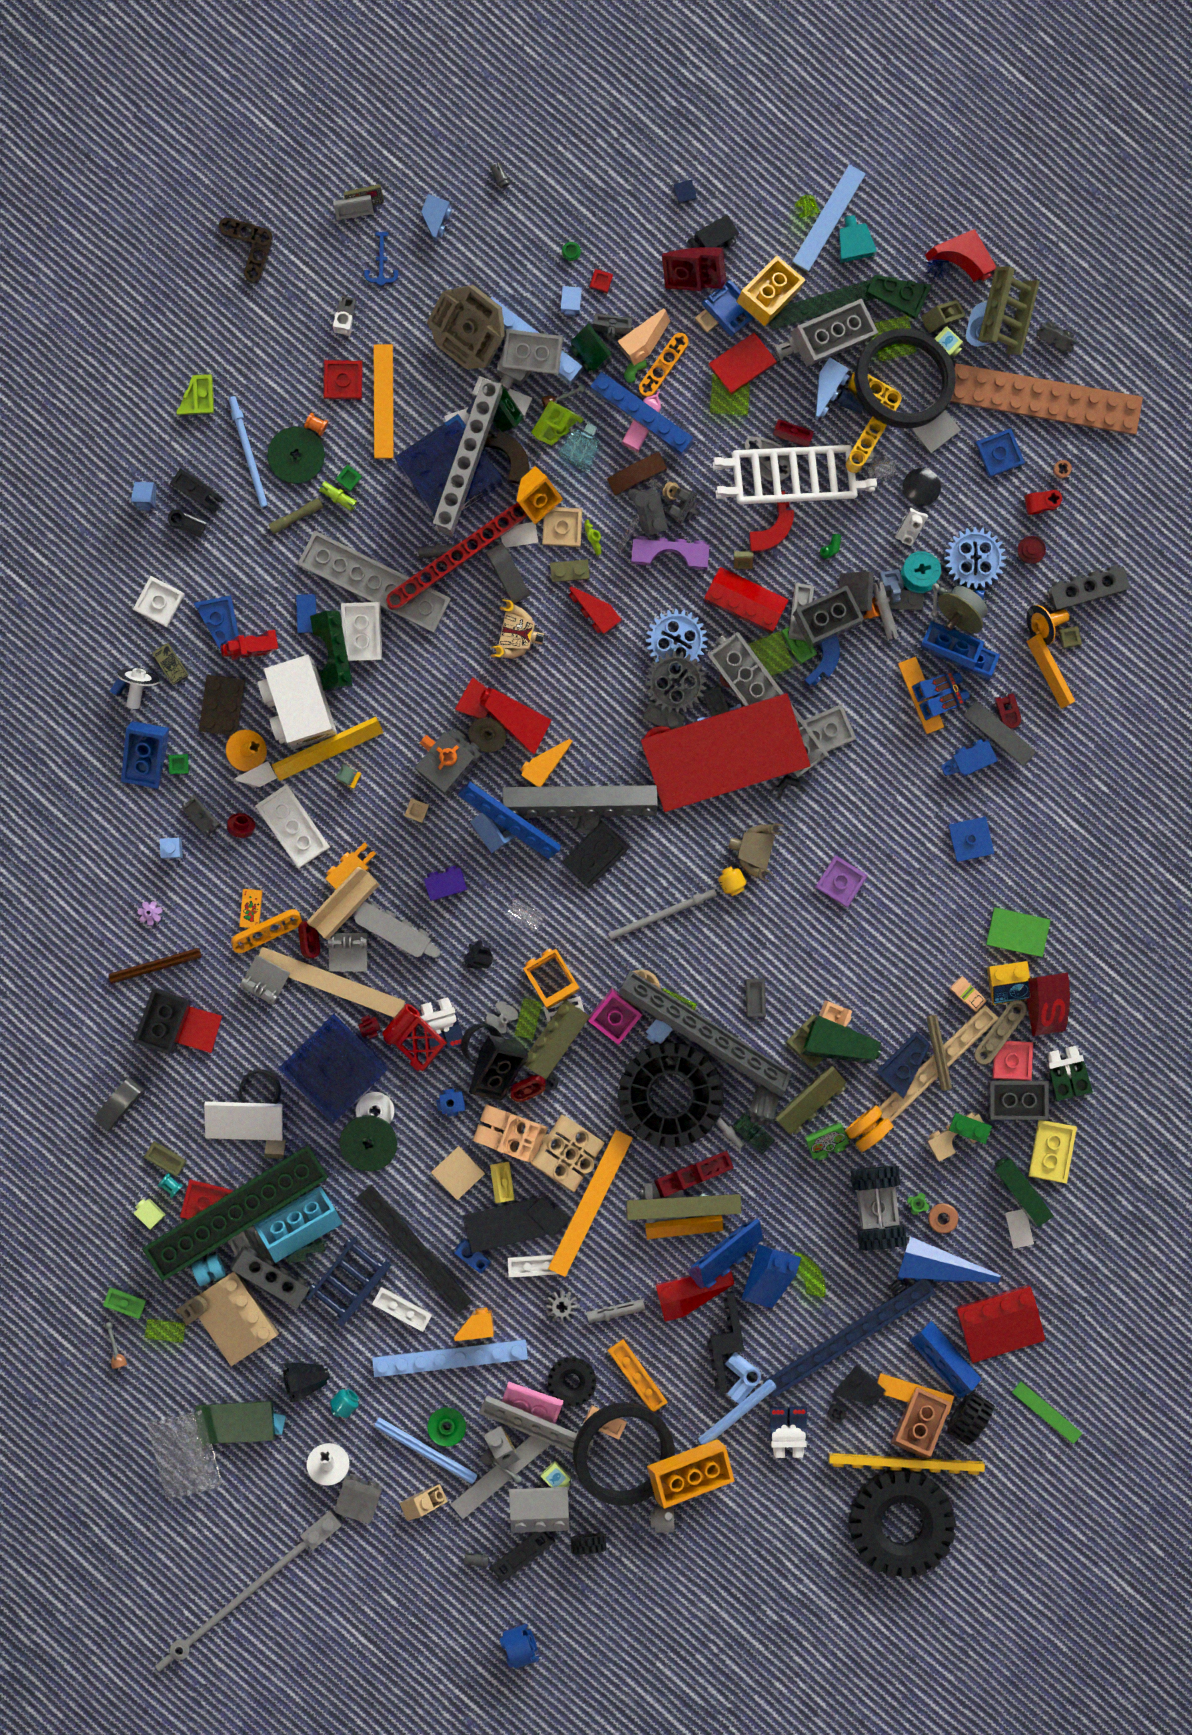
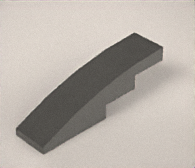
M977 701L965 712L964 717L979 728L980 732L991 739L996 746L1023 767L1036 754V751Z

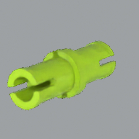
M327 481L323 482L322 486L324 487H320L319 492L333 499L334 503L341 504L350 512L353 511L355 508L353 506L357 505L356 500L344 494L342 489L338 490Z

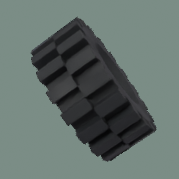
M575 1356L565 1357L557 1361L549 1372L548 1389L552 1397L563 1400V1406L576 1407V1405H582L590 1399L595 1391V1372L590 1364L582 1358L579 1359ZM569 1374L577 1375L580 1380L578 1387L574 1389L566 1387L564 1383L565 1377Z

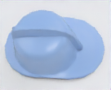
M981 302L973 308L966 330L967 341L976 347L989 344L978 341L987 302Z

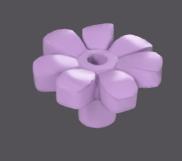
M152 901L150 905L148 902L142 903L143 909H138V914L142 915L140 921L142 923L147 921L148 925H154V920L159 922L161 917L158 914L163 911L161 907H157V902Z

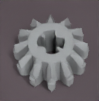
M560 1290L559 1297L556 1292H553L555 1300L551 1297L547 1298L553 1304L545 1306L547 1309H552L547 1315L555 1314L553 1321H556L559 1316L560 1323L564 1322L565 1316L568 1321H571L569 1313L573 1316L577 1314L571 1309L578 1308L577 1304H571L577 1300L576 1297L569 1300L571 1292H568L565 1297L563 1296L564 1290ZM564 1302V1305L568 1307L567 1309L564 1308V1311H560V1308H557L556 1305Z

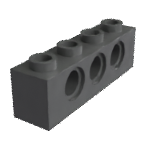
M1118 565L1106 568L1107 571L1102 573L1099 570L1088 573L1089 576L1081 578V575L1070 578L1071 582L1064 584L1063 581L1053 583L1052 587L1048 589L1054 612L1128 591L1130 586L1124 566L1118 568ZM1104 577L1110 579V587L1103 585L1102 579ZM1084 583H1090L1093 586L1092 592H1087L1084 589ZM1066 588L1074 590V597L1066 595Z
M242 1247L230 1265L231 1270L291 1306L298 1308L309 1291V1287L306 1285L307 1281L299 1276L294 1278L290 1275L291 1272L282 1266L280 1269L274 1266L275 1262L267 1257L262 1259L257 1256L258 1252L251 1247L247 1249ZM258 1262L259 1268L257 1270L249 1269L251 1263ZM274 1272L276 1276L273 1280H267L266 1274ZM291 1282L292 1287L290 1289H282L283 1283Z

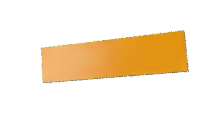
M1038 634L1026 641L1060 708H1065L1074 703L1075 699L1042 635Z
M916 656L898 663L926 735L944 728L940 715L925 720L919 704L933 697L918 702L912 689L913 685L925 680Z
M722 1215L645 1223L647 1239L723 1231Z
M624 1339L607 1350L648 1409L655 1412L668 1403Z
M882 1373L878 1377L877 1383L886 1390L884 1394L886 1396L909 1403L915 1388L918 1387L953 1403V1395Z

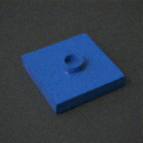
M986 816L948 825L956 862L994 854Z

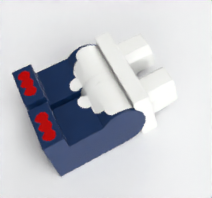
M449 998L438 1000L441 1010L436 1012L433 1011L431 1002L422 1004V1016L420 1017L443 1039L442 1031L444 1030L448 1049L461 1045L463 1033L455 1007H452ZM429 1038L430 1049H436L440 1043L434 1038Z
M769 1407L770 1439L774 1457L785 1458V1447H792V1457L803 1458L804 1447H807V1407H789V1426H787V1407Z

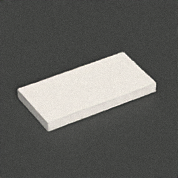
M287 784L255 805L298 869L330 848Z
M205 1102L204 1104L205 1138L283 1140L282 1104Z

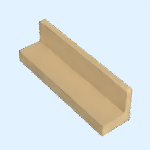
M357 867L308 919L307 923L314 927L324 939H330L380 884L369 872L361 867Z

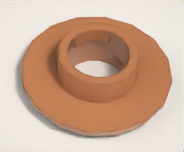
M937 1204L929 1212V1225L937 1233H950L958 1224V1213L949 1204ZM946 1213L949 1220L946 1224L938 1222L939 1214Z

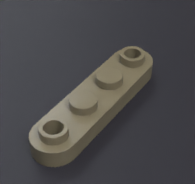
M1020 1000L1012 1001L974 1052V1059L979 1065L984 1066L991 1063L1027 1013V1006L1024 1002ZM1018 1008L1020 1013L1015 1014L1013 1009ZM981 1053L986 1054L987 1058H986V1059H982V1058L980 1057V1054H981Z

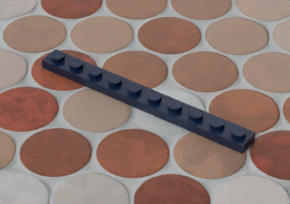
M921 1279V1281L915 1282L763 1380V1382L765 1383L770 1379L775 1383L776 1389L771 1392L775 1398L936 1294L928 1279Z

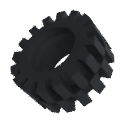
M604 1533L579 1534L570 1538L571 1551L575 1555L596 1554L607 1550Z

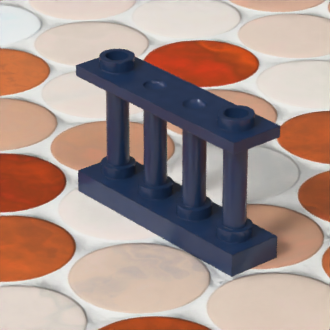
M357 1236L353 1239L349 1237L343 1245L345 1250L319 1283L317 1285L313 1283L307 1292L309 1294L307 1296L308 1300L315 1296L337 1313L339 1318L337 1323L342 1327L392 1265L387 1260L384 1263H378L355 1244L359 1239ZM349 1250L374 1268L375 1274L372 1278H366L343 1259ZM337 1265L361 1283L363 1289L359 1294L351 1291L331 1275ZM325 1280L350 1299L351 1305L347 1309L340 1307L319 1290Z

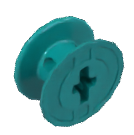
M925 551L912 553L906 559L900 572L903 585L914 593L931 591L932 585L937 583L941 575V565L938 559L933 554Z

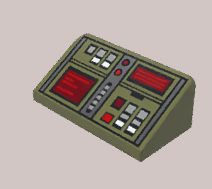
M379 184L343 193L345 199L371 195L372 205L384 203L381 185Z

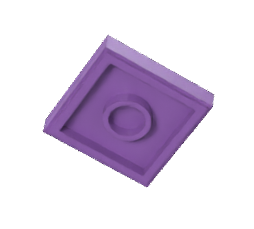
M835 855L815 888L848 908L868 875Z

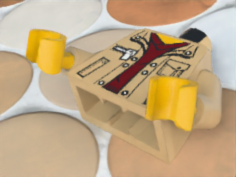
M503 599L502 601H505L507 606L506 608H499L508 612L505 613L499 645L491 647L496 649L497 653L492 654L491 657L513 659L524 655L526 651H530L531 643L542 645L544 633L534 632L535 623L524 609L514 605L510 600Z

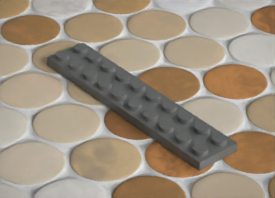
M631 970L628 972L618 992L624 999L632 1001L640 1009L654 1015L657 1020L665 1022L673 1030L682 1033L690 1041L701 1045L706 1051L712 1052L723 1062L734 1066L739 1072L745 1073L756 1083H760L768 1088L770 1092L779 1096L784 1094L792 1074L790 1071Z

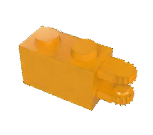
M365 842L355 852L352 851L350 854L348 852L344 854L340 859L341 863L327 871L326 874L328 876L325 879L336 890L357 867H361L366 871L370 869L366 864L376 853L374 851L370 852L363 861L358 857L368 846Z

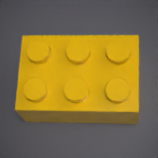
M776 256L741 291L736 302L766 326L801 290L805 279Z

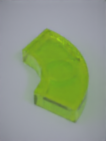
M794 1251V1255L801 1257L797 1274L804 1280L806 1294L825 1297V1281L819 1267L809 1257Z

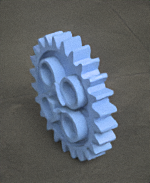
M976 527L973 528L972 532L966 528L965 535L959 531V538L953 536L952 540L954 543L949 542L947 544L951 549L945 550V553L949 555L944 558L945 561H949L945 568H951L948 575L954 574L953 581L959 579V586L966 583V588L973 585L974 590H976L978 584H980L981 588L984 589L985 582L991 586V578L997 581L998 577L996 574L1001 575L1003 573L999 568L1006 566V564L1001 562L1007 558L1001 555L1005 552V549L999 548L1002 542H995L998 537L997 535L993 538L990 537L991 531L984 534V528L980 532H977ZM973 542L977 543L976 557L979 558L976 562L977 575H974V559H971L974 555ZM961 545H968L970 553H963ZM980 545H987L989 547V552L982 553L980 551ZM964 563L968 564L970 572H963L961 565ZM980 564H987L990 568L989 572L981 571Z
M675 609L674 614L667 610L666 617L660 613L661 620L654 618L656 625H649L653 631L646 632L647 635L651 636V638L645 640L651 643L647 647V650H653L650 657L656 655L655 662H659L658 656L665 659V653L667 652L672 657L673 651H676L677 648H683L686 652L684 658L690 654V661L697 659V662H699L700 660L697 655L704 656L701 649H705L707 646L702 643L707 641L708 638L702 637L707 631L700 629L704 625L703 623H696L699 619L698 617L692 619V612L686 616L684 609L681 614H678L677 609ZM675 622L678 625V630L670 632L668 630V623ZM665 631L673 637L679 635V640L692 646V649H688L680 643L674 645V640L663 635L661 632ZM692 631L695 635L694 640L687 641L684 637L685 632ZM659 640H668V648L661 649L658 645ZM673 663L670 666V670L672 666H675L676 671L679 670V664Z

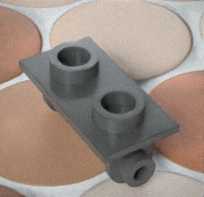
M1042 322L1041 327L1044 329H1039L1037 333L1039 339L1051 344L1053 339L1056 338L1058 339L1055 343L1056 347L1066 352L1067 350L1071 352L1074 346L1071 342L1076 343L1077 340L1074 337L1075 334L1068 330L1063 332L1057 329L1058 326L1052 322Z

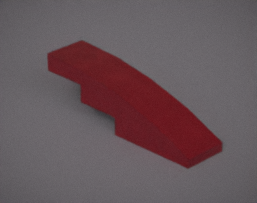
M726 1150L654 1180L660 1197L664 1198L733 1169L734 1166Z

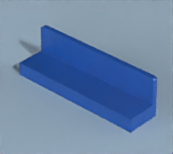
M932 1321L928 1322L921 1331L910 1338L909 1341L959 1399L970 1393L981 1381V1377Z

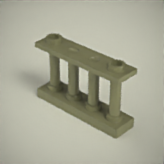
M1010 266L996 267L978 341L982 343H997L998 340L1008 345L1007 355H1022L1040 281L1029 280L1021 282L1013 278L1014 268ZM1011 286L1021 290L1019 301L1008 296ZM1006 304L1016 308L1014 319L1004 315ZM1002 322L1012 327L1010 338L999 333Z

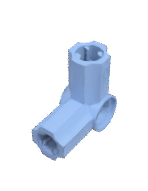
M734 1352L725 1365L740 1378L727 1394L740 1404L753 1388L759 1384L761 1372L739 1353ZM755 1372L758 1378L756 1381H750L747 1378V1374Z

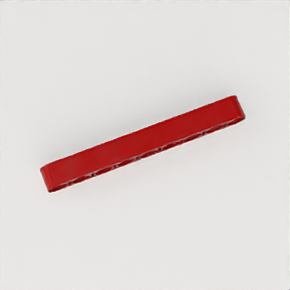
M519 503L512 505L392 590L386 598L387 607L390 610L402 608L523 522L527 514ZM521 509L523 516L516 517L513 510ZM505 520L508 526L501 528L498 525V521ZM483 531H490L493 537L491 539L484 538L482 535ZM470 541L475 542L477 549L470 550L467 547V543ZM454 552L461 554L462 559L460 561L452 559ZM439 563L444 564L446 571L439 572L436 569V565ZM423 574L430 576L431 581L429 583L421 581ZM412 585L415 587L416 592L408 594L405 591V587ZM392 596H396L399 598L400 603L392 605L389 599Z

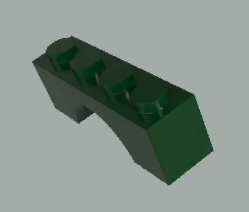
M324 611L311 615L313 635L321 637L328 650L327 663L320 671L323 691L339 690L353 686L340 611Z

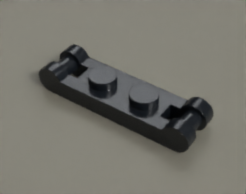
M546 1531L534 1532L493 1563L489 1570L496 1574L497 1580L501 1584L551 1546L555 1539L552 1536L550 1537ZM539 1537L544 1541L541 1545L536 1541ZM502 1565L507 1567L508 1570L506 1572H503L500 1568Z

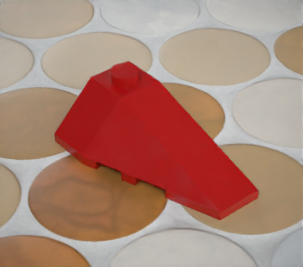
M729 1271L723 1277L719 1275L715 1278L717 1282L708 1289L706 1286L700 1289L690 1275L655 1284L665 1322L688 1315L734 1285L732 1271Z

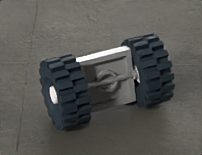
M899 1166L851 1170L852 1190H858L857 1200L861 1227L860 1230H857L859 1250H879L906 1246L905 1225H900L895 1187L901 1185Z

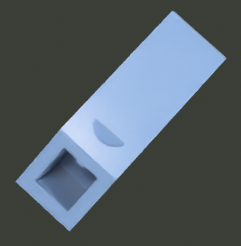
M829 357L818 376L816 420L820 416L824 418L829 410V407H827L829 401L834 402L839 394V391H837L840 384L844 386L849 378V375H847L849 369Z

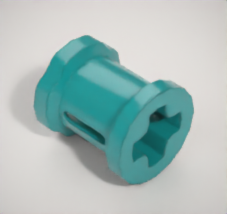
M168 1173L157 1186L159 1188L162 1187L173 1198L183 1185L178 1184L170 1177L171 1174Z

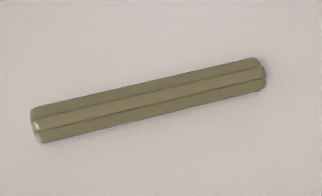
M931 1015L927 1017V1023L941 1090H950L952 1085L937 1015Z

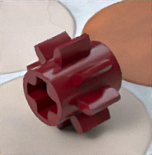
M370 1015L361 1018L362 1023L358 1024L362 1036H368L369 1039L379 1036L377 1031H380L381 1027L377 1018H371Z

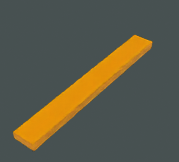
M615 1130L548 1267L549 1270L566 1277L633 1139L632 1137Z

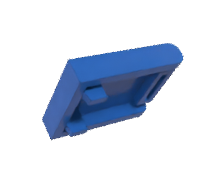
M728 280L722 289L715 290L707 299L703 300L702 305L724 330L733 337L755 317L736 302L741 290L731 280ZM744 313L748 318L739 324L736 319Z

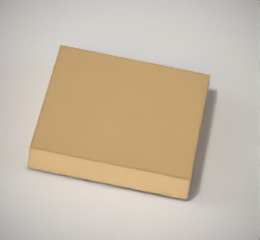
M554 507L545 515L542 545L580 547L582 509Z
M460 1146L431 1172L456 1200L485 1175L483 1170Z

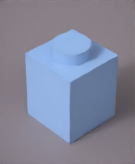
M563 286L561 313H564L565 316L573 317L576 314H580L582 288Z
M160 839V857L162 859L183 858L182 839Z
M656 1019L646 1030L648 1034L646 1038L653 1044L657 1042L661 1044L673 1029L665 1022Z

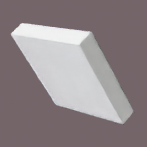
M150 576L133 610L168 628L185 593Z

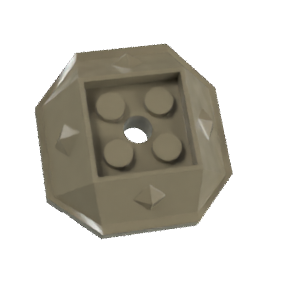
M473 284L443 291L427 321L437 347L465 369L489 366L505 336L502 307Z

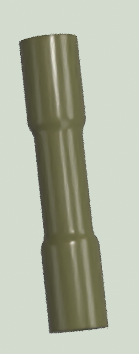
M318 497L300 509L268 525L272 533L275 534L299 519L311 515L324 507Z

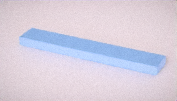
M849 164L793 259L792 263L809 272L866 174Z

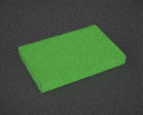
M994 907L986 945L1043 957L1051 920Z

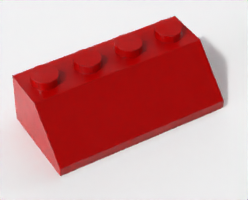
M720 567L704 597V602L772 634L786 607L788 599Z

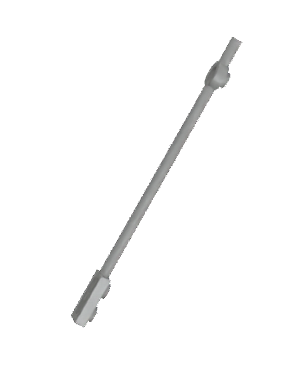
M329 1510L300 1535L303 1539L301 1543L186 1640L178 1639L174 1641L170 1647V1653L155 1665L156 1669L160 1672L174 1659H185L193 1643L309 1546L313 1551L343 1524L334 1513ZM176 1648H182L183 1653H177Z

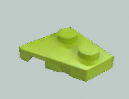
M212 374L192 376L181 405L177 409V415L214 414Z

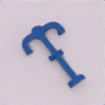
M375 232V236H380V257H376V261H380L379 276L377 278H370L368 276L370 271L364 270L365 279L370 283H377L379 286H384L386 283H394L398 279V270L393 271V278H385L383 276L384 261H387V257H384V237H388L389 232Z

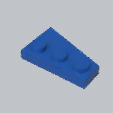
M231 595L194 603L220 651L221 645L226 644L227 641L239 635Z

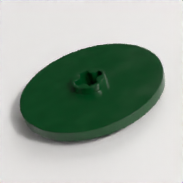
M289 427L277 433L271 440L267 457L270 468L278 478L287 483L300 484L310 481L320 472L325 460V451L321 440L314 432L303 427ZM298 450L301 457H297V460H294L291 454Z
M363 1115L352 1119L344 1127L340 1136V1150L343 1157L350 1165L363 1171H375L387 1166L397 1151L398 1143L394 1129L387 1121L377 1116ZM368 1139L371 1140L372 1144L369 1147L365 1146Z

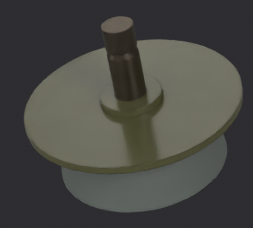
M956 586L951 593H943L938 598V605L942 613L949 619V622L944 626L946 630L951 631L955 625L969 633H978L982 630V618L987 615L988 609L982 598L974 591L964 586Z

